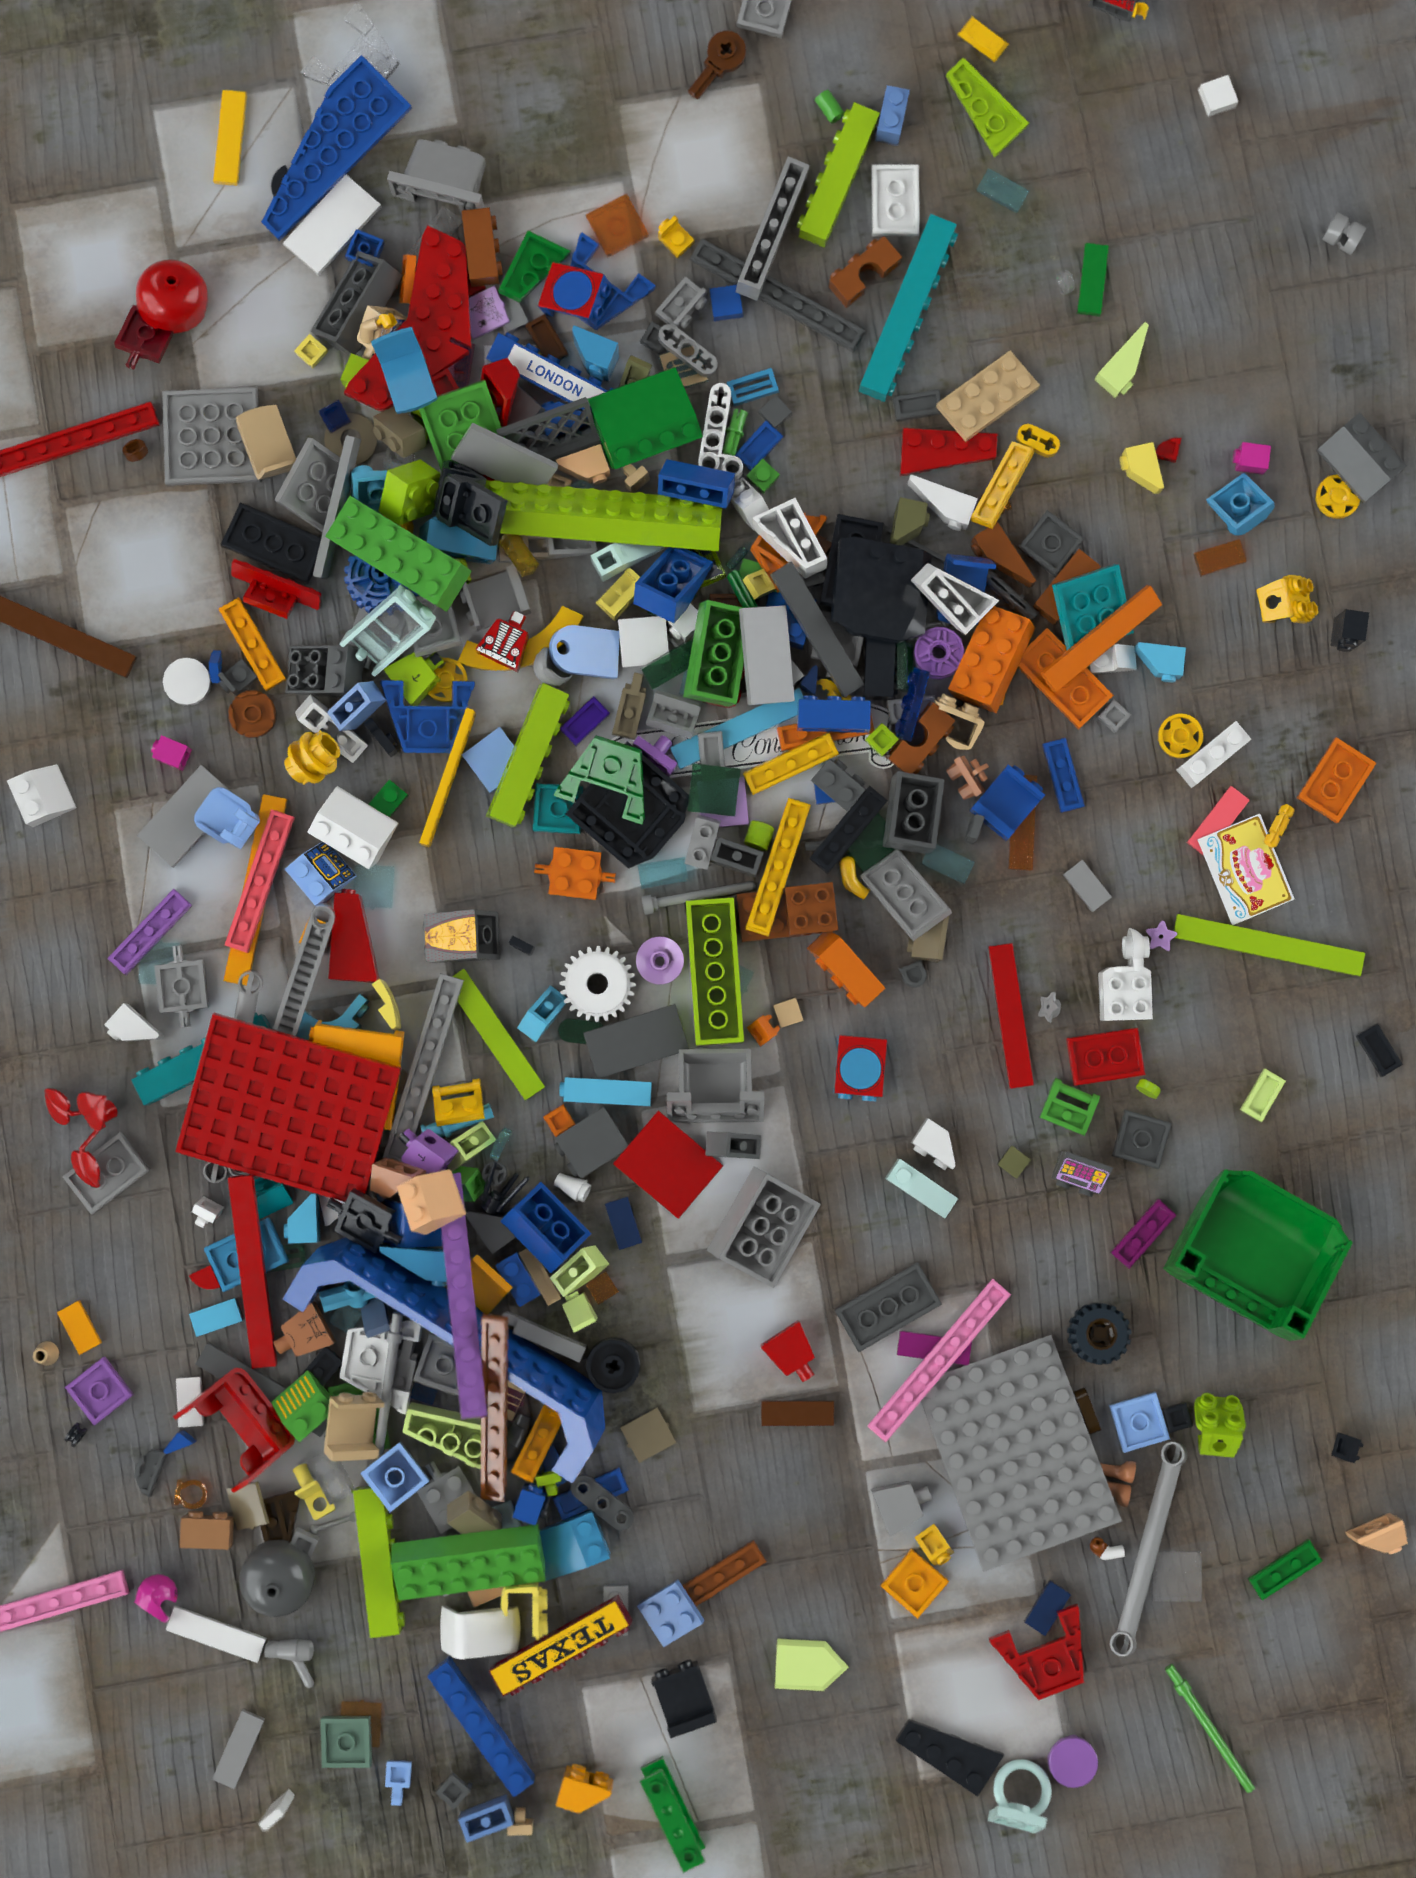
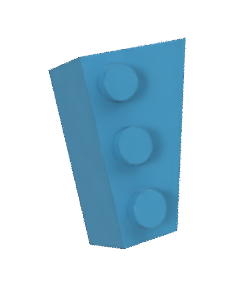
M432 517V519L426 521L419 528L418 537L448 556L464 558L468 562L491 564L496 560L498 543L495 546H489L457 526L449 527L437 520V517Z

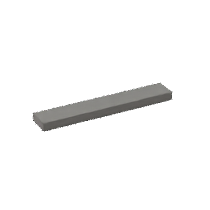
M348 435L345 437L313 576L326 579L329 577L336 543L325 536L347 501L351 485V472L355 468L361 439Z

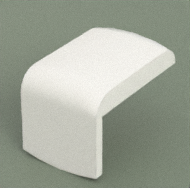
M442 1606L440 1625L441 1650L457 1659H470L510 1654L518 1651L521 1632L518 1606L508 1607V1616L504 1615L502 1608L457 1612L448 1606Z

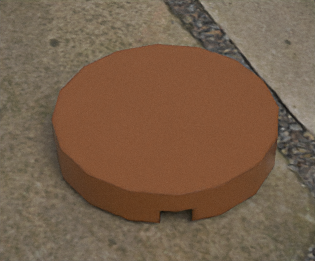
M247 690L238 694L232 704H230L228 713L231 726L240 735L247 738H259L266 735L273 728L277 717V710L273 701L266 694L257 690Z

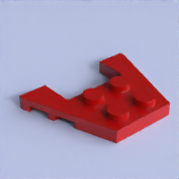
M1077 1604L1057 1611L1065 1631V1636L1025 1652L1018 1653L1009 1630L989 1638L990 1644L1000 1653L1006 1663L1011 1666L1038 1700L1084 1683L1080 1614Z

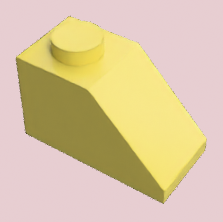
M1154 443L1125 448L1122 456H1120V465L1122 470H1126L1127 477L1154 494L1161 493L1164 489V484Z

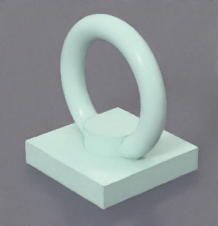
M1016 1759L1006 1763L1000 1768L994 1780V1796L998 1806L989 1811L988 1821L1035 1834L1045 1829L1047 1818L1040 1815L1046 1810L1051 1799L1050 1780L1045 1771L1032 1761ZM1015 1770H1028L1040 1781L1042 1795L1038 1804L1031 1809L1022 1804L1008 1803L1004 1796V1781Z

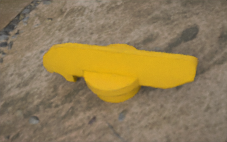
M829 679L817 681L816 684L822 685L823 691L825 689L829 691L827 696H840L841 700H851V695L842 697L833 681Z

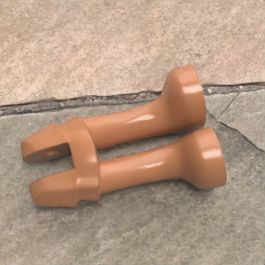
M1126 1461L1122 1465L1100 1463L1105 1476L1128 1483L1133 1482L1136 1462ZM1107 1481L1111 1494L1115 1497L1117 1504L1127 1507L1131 1496V1486L1124 1483Z

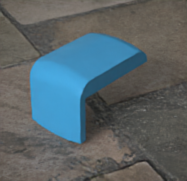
M412 327L388 333L371 341L381 364L397 414L421 409L438 400L423 352Z

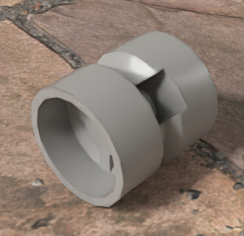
M1337 212L1321 240L1332 246L1338 244L1341 251L1351 255L1362 238L1366 227L1356 221L1350 223L1347 216Z

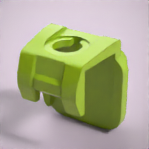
M1204 1393L1197 1397L1194 1403L1196 1426L1202 1432V1435L1197 1436L1200 1455L1234 1458L1242 1443L1246 1427L1242 1404L1233 1395L1225 1398Z

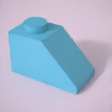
M1138 642L1135 645V653L1155 677L1162 678L1161 681L1176 682V679L1179 680L1183 676L1186 647Z
M550 985L527 1011L517 1029L537 1042L565 1007L564 1000L567 997L561 995L559 991Z
M310 1194L287 1219V1224H284V1238H288V1244L321 1241L318 1194Z

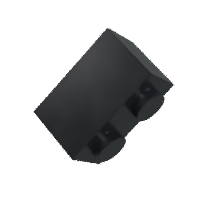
M1345 609L1337 615L1333 622L1330 646L1337 647L1338 651L1351 652L1352 649L1365 642L1369 612Z

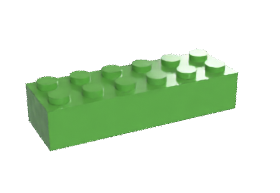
M349 496L325 536L446 612L472 570L352 496Z
M538 1524L392 1543L391 1567L399 1601L545 1582V1558Z

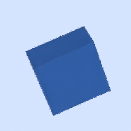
M356 229L345 255L346 260L350 262L355 260V255L358 251L379 258L385 245L384 240ZM360 258L357 259L358 262L368 265L372 268L374 266L370 262H367Z
M737 285L710 288L713 321L743 318L740 294L736 293Z

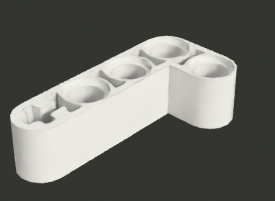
M717 383L710 390L698 466H702L706 461H712L715 464L713 469L726 471L727 466L736 465L739 469L735 473L736 481L743 474L742 461L736 456L722 454L731 403V390L726 384ZM719 393L724 394V397L722 398L721 407L717 406V397ZM714 415H719L723 418V421L715 424L710 419ZM710 438H715L719 441V444L711 447L706 442Z

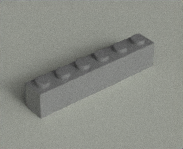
M791 157L787 158L739 277L736 293L758 301L807 178L809 164Z

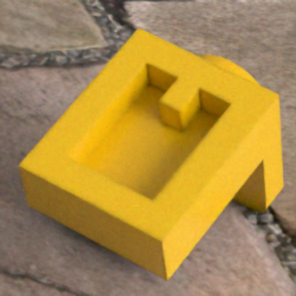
M673 216L670 220L668 218L665 219L658 227V239L677 258L695 243L690 234L678 223L676 216Z
M935 1524L914 1537L934 1566L947 1563L951 1559L950 1555L954 1553Z

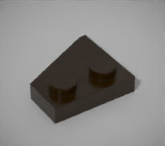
M299 1489L263 1499L269 1520L268 1524L260 1525L264 1542L285 1540L289 1541L288 1544L291 1543L300 1498L295 1495V1492Z

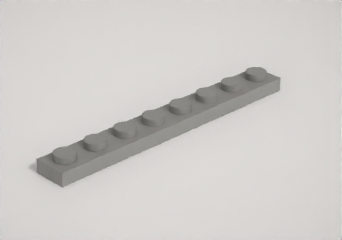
M442 973L439 975L383 1158L388 1157L402 1162L401 1157L408 1147L399 1140V1137L408 1128L415 1135L417 1133L464 980Z

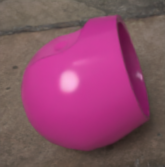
M162 1574L151 1575L141 1582L137 1590L135 1603L155 1618L166 1623L170 1618L161 1609L160 1605L164 1600L177 1602V1587L168 1576Z

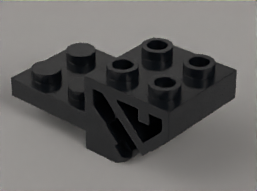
M454 460L443 461L439 487L434 501V512L436 513L437 520L449 527L457 526L489 546L497 545L508 500L485 488L487 479Z

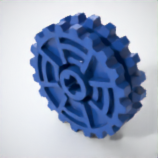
M349 556L348 562L350 565L344 568L345 573L348 574L344 577L345 583L348 584L346 588L353 601H357V606L359 608L365 607L366 612L370 613L401 584L357 556ZM410 590L415 596H419L417 593ZM394 602L384 612L393 615L395 610L398 609L402 612L404 609Z

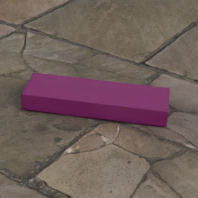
M1157 1199L1110 1253L1130 1269L1176 1217V1214L1160 1199Z
M900 1330L896 1355L924 1359L940 1341L942 1336ZM972 1342L955 1360V1364L969 1365Z

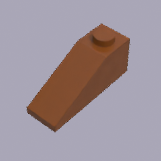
M996 522L993 529L986 528L973 537L971 549L977 557L981 556V558L991 559L996 564V569L1028 588L1035 584L1036 579L998 522Z

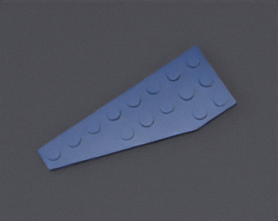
M362 55L327 89L324 95L325 98L320 108L318 107L315 118L309 130L307 129L291 161V166L287 174L284 175L281 181L282 184L261 221L279 241L412 109L409 102Z

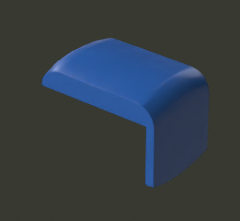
M947 554L943 571L985 592L988 569H996V564L987 558ZM937 609V619L950 623Z
M391 1199L384 1200V1205L396 1211L391 1222V1231L403 1237L398 1246L387 1239L384 1240V1243L399 1248L443 1246L441 1227L427 1235L413 1232L410 1229L402 1203Z

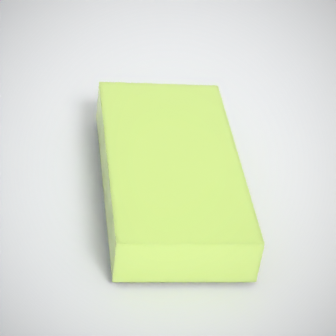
M1263 1069L1240 1110L1262 1122L1286 1081L1269 1070Z

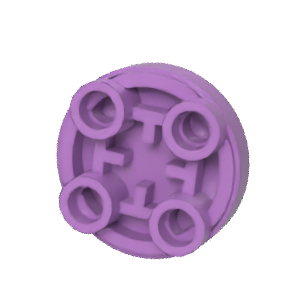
M1070 1735L1058 1740L1052 1746L1047 1756L1051 1774L1056 1781L1066 1787L1077 1788L1084 1786L1093 1779L1097 1772L1098 1758L1095 1750L1089 1742L1076 1735Z

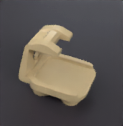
M942 693L941 697L934 700L939 709L975 723L967 744L949 736L945 739L956 749L970 750L985 723L979 717V708L967 702H964L963 706L960 705V708H957L956 698Z

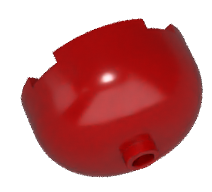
M179 260L158 261L146 268L138 279L136 285L138 312L142 319L156 330L159 328L174 331V333L189 331L196 327L205 317L208 306L206 283L201 274L185 262Z

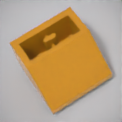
M578 1764L567 1765L559 1789L556 1807L581 1813L611 1796L613 1779L609 1778L610 1775L605 1772L596 1771L592 1773L586 1771L584 1766Z

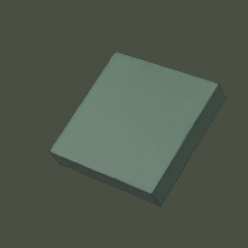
M322 1716L320 1719L322 1768H370L372 1766L371 1716Z

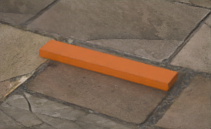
M1146 585L1040 672L1052 692H1057L1163 605L1150 585Z

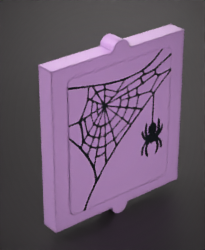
M492 286L469 298L472 339H476L510 322L504 308L505 302L501 300L496 286Z

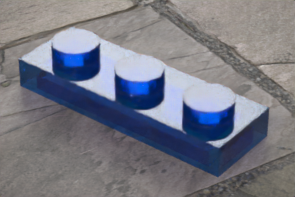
M914 667L913 672L909 674L907 681L909 689L901 703L902 715L895 725L896 737L902 740L912 741L930 674L927 670Z

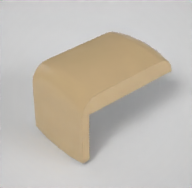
M277 405L257 407L236 416L237 426L257 479L261 480L289 472L297 458L295 457Z

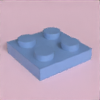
M679 1580L674 1581L637 1605L663 1647L700 1626L705 1621Z

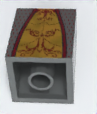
M473 909L424 914L423 930L425 932L424 954L426 962L444 963L500 959L498 912Z

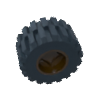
M1091 1303L1090 1305L1082 1306V1309L1077 1310L1074 1313L1075 1316L1070 1318V1327L1067 1328V1333H1069L1068 1343L1071 1344L1072 1351L1082 1360L1098 1365L1111 1364L1112 1361L1119 1360L1121 1354L1127 1352L1126 1347L1131 1343L1129 1335H1132L1131 1329L1128 1328L1130 1323L1116 1307L1103 1303Z

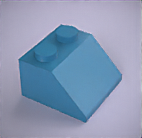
M573 326L574 345L587 374L601 382L603 380L609 382L619 359L618 342Z

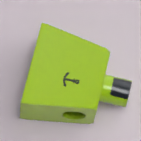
M413 652L383 670L391 680L403 681L404 698L411 706H418L428 695V692L440 682V678L434 670L441 666L444 660L437 652L432 653L426 659L423 656L416 657Z

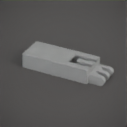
M506 1311L503 1313L502 1316L508 1317V1324L515 1327L513 1334L580 1362L587 1345L512 1312Z

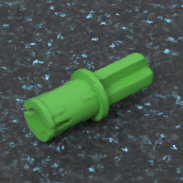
M737 408L733 410L730 425L726 428L727 436L722 449L723 454L736 455L740 438L744 436L743 428L748 416L745 410L741 409L740 413H738L739 409Z

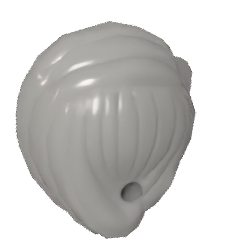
M544 647L536 655L533 669L535 675L542 683L552 687L561 686L573 676V674L562 672L553 664L549 655V647Z

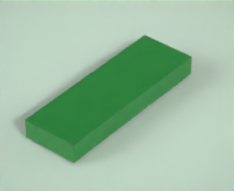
M1085 243L1077 314L1101 315L1109 245Z
M1307 1539L1247 1579L1263 1601L1323 1560L1311 1541Z

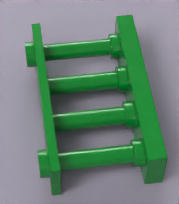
M662 1756L642 1766L641 1771L645 1778L640 1780V1783L682 1872L685 1873L705 1863L706 1860L701 1850L705 1849V1844L664 1757Z

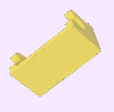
M628 568L608 591L596 601V604L616 621L634 601L635 583L640 576L631 568Z

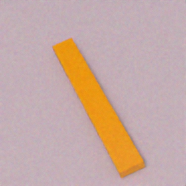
M265 794L262 796L258 815L260 822L255 829L243 890L270 811L272 809L285 814L288 801L285 798ZM264 910L249 953L230 947L223 981L238 984L239 977L244 972L252 970ZM249 974L243 977L242 985L247 986Z

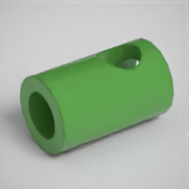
M829 90L823 91L815 98V102L831 124L839 121L844 116L845 112Z

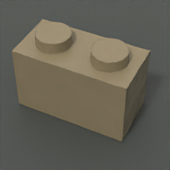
M393 406L373 416V432L375 437L383 441L403 459L426 447L425 428L407 413L397 414Z
M470 1491L447 1504V1524L461 1534L502 1529V1514Z

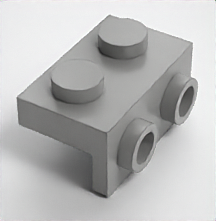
M685 276L655 311V315L666 324H672L679 329L681 327L684 329L691 322V315L695 310L700 311L707 303V290L704 287L700 289Z
M656 690L646 725L691 739L702 704Z

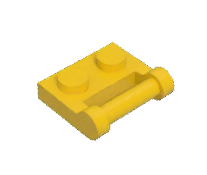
M480 1078L472 1079V1082L445 1087H440V1085L432 1086L437 1127L485 1119ZM474 1091V1095L442 1100V1096Z

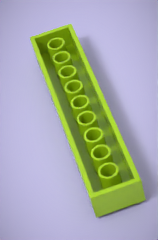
M499 480L486 481L485 488L508 500L500 530L501 534L719 551L722 519L721 507L642 492L606 491L595 488L582 489L571 486L558 487L547 484L533 485L523 482L509 483Z

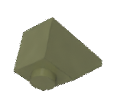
M903 497L899 498L894 513L890 544L901 546L920 535L923 526H928L930 513L926 512L928 503Z

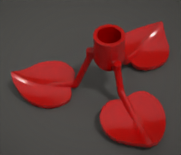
M52 1088L45 1089L47 1109L57 1123L66 1125L70 1122V1116L83 1115L89 1126L94 1130L79 1147V1151L74 1150L71 1153V1162L81 1180L90 1186L99 1188V1165L94 1156L85 1151V1148L100 1130L106 1127V1122L117 1117L116 1106L110 1100H106L107 1096L82 1092L77 1096L79 1111H71L70 1102L63 1093Z

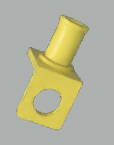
M306 1463L292 1470L301 1489L295 1492V1495L304 1499L314 1520L317 1521L336 1509L326 1486L313 1480ZM322 1497L325 1498L327 1505L323 1511L319 1512L315 1510L314 1502L317 1498Z

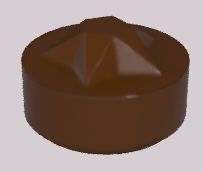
M133 439L124 445L122 451L128 461L136 462L147 455L148 448L143 440Z

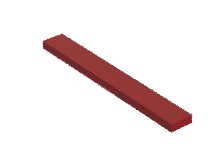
M150 401L0 450V477L160 426L154 405Z
M254 1175L228 1177V1186L252 1369L274 1367L277 1365V1356L274 1345L275 1340Z

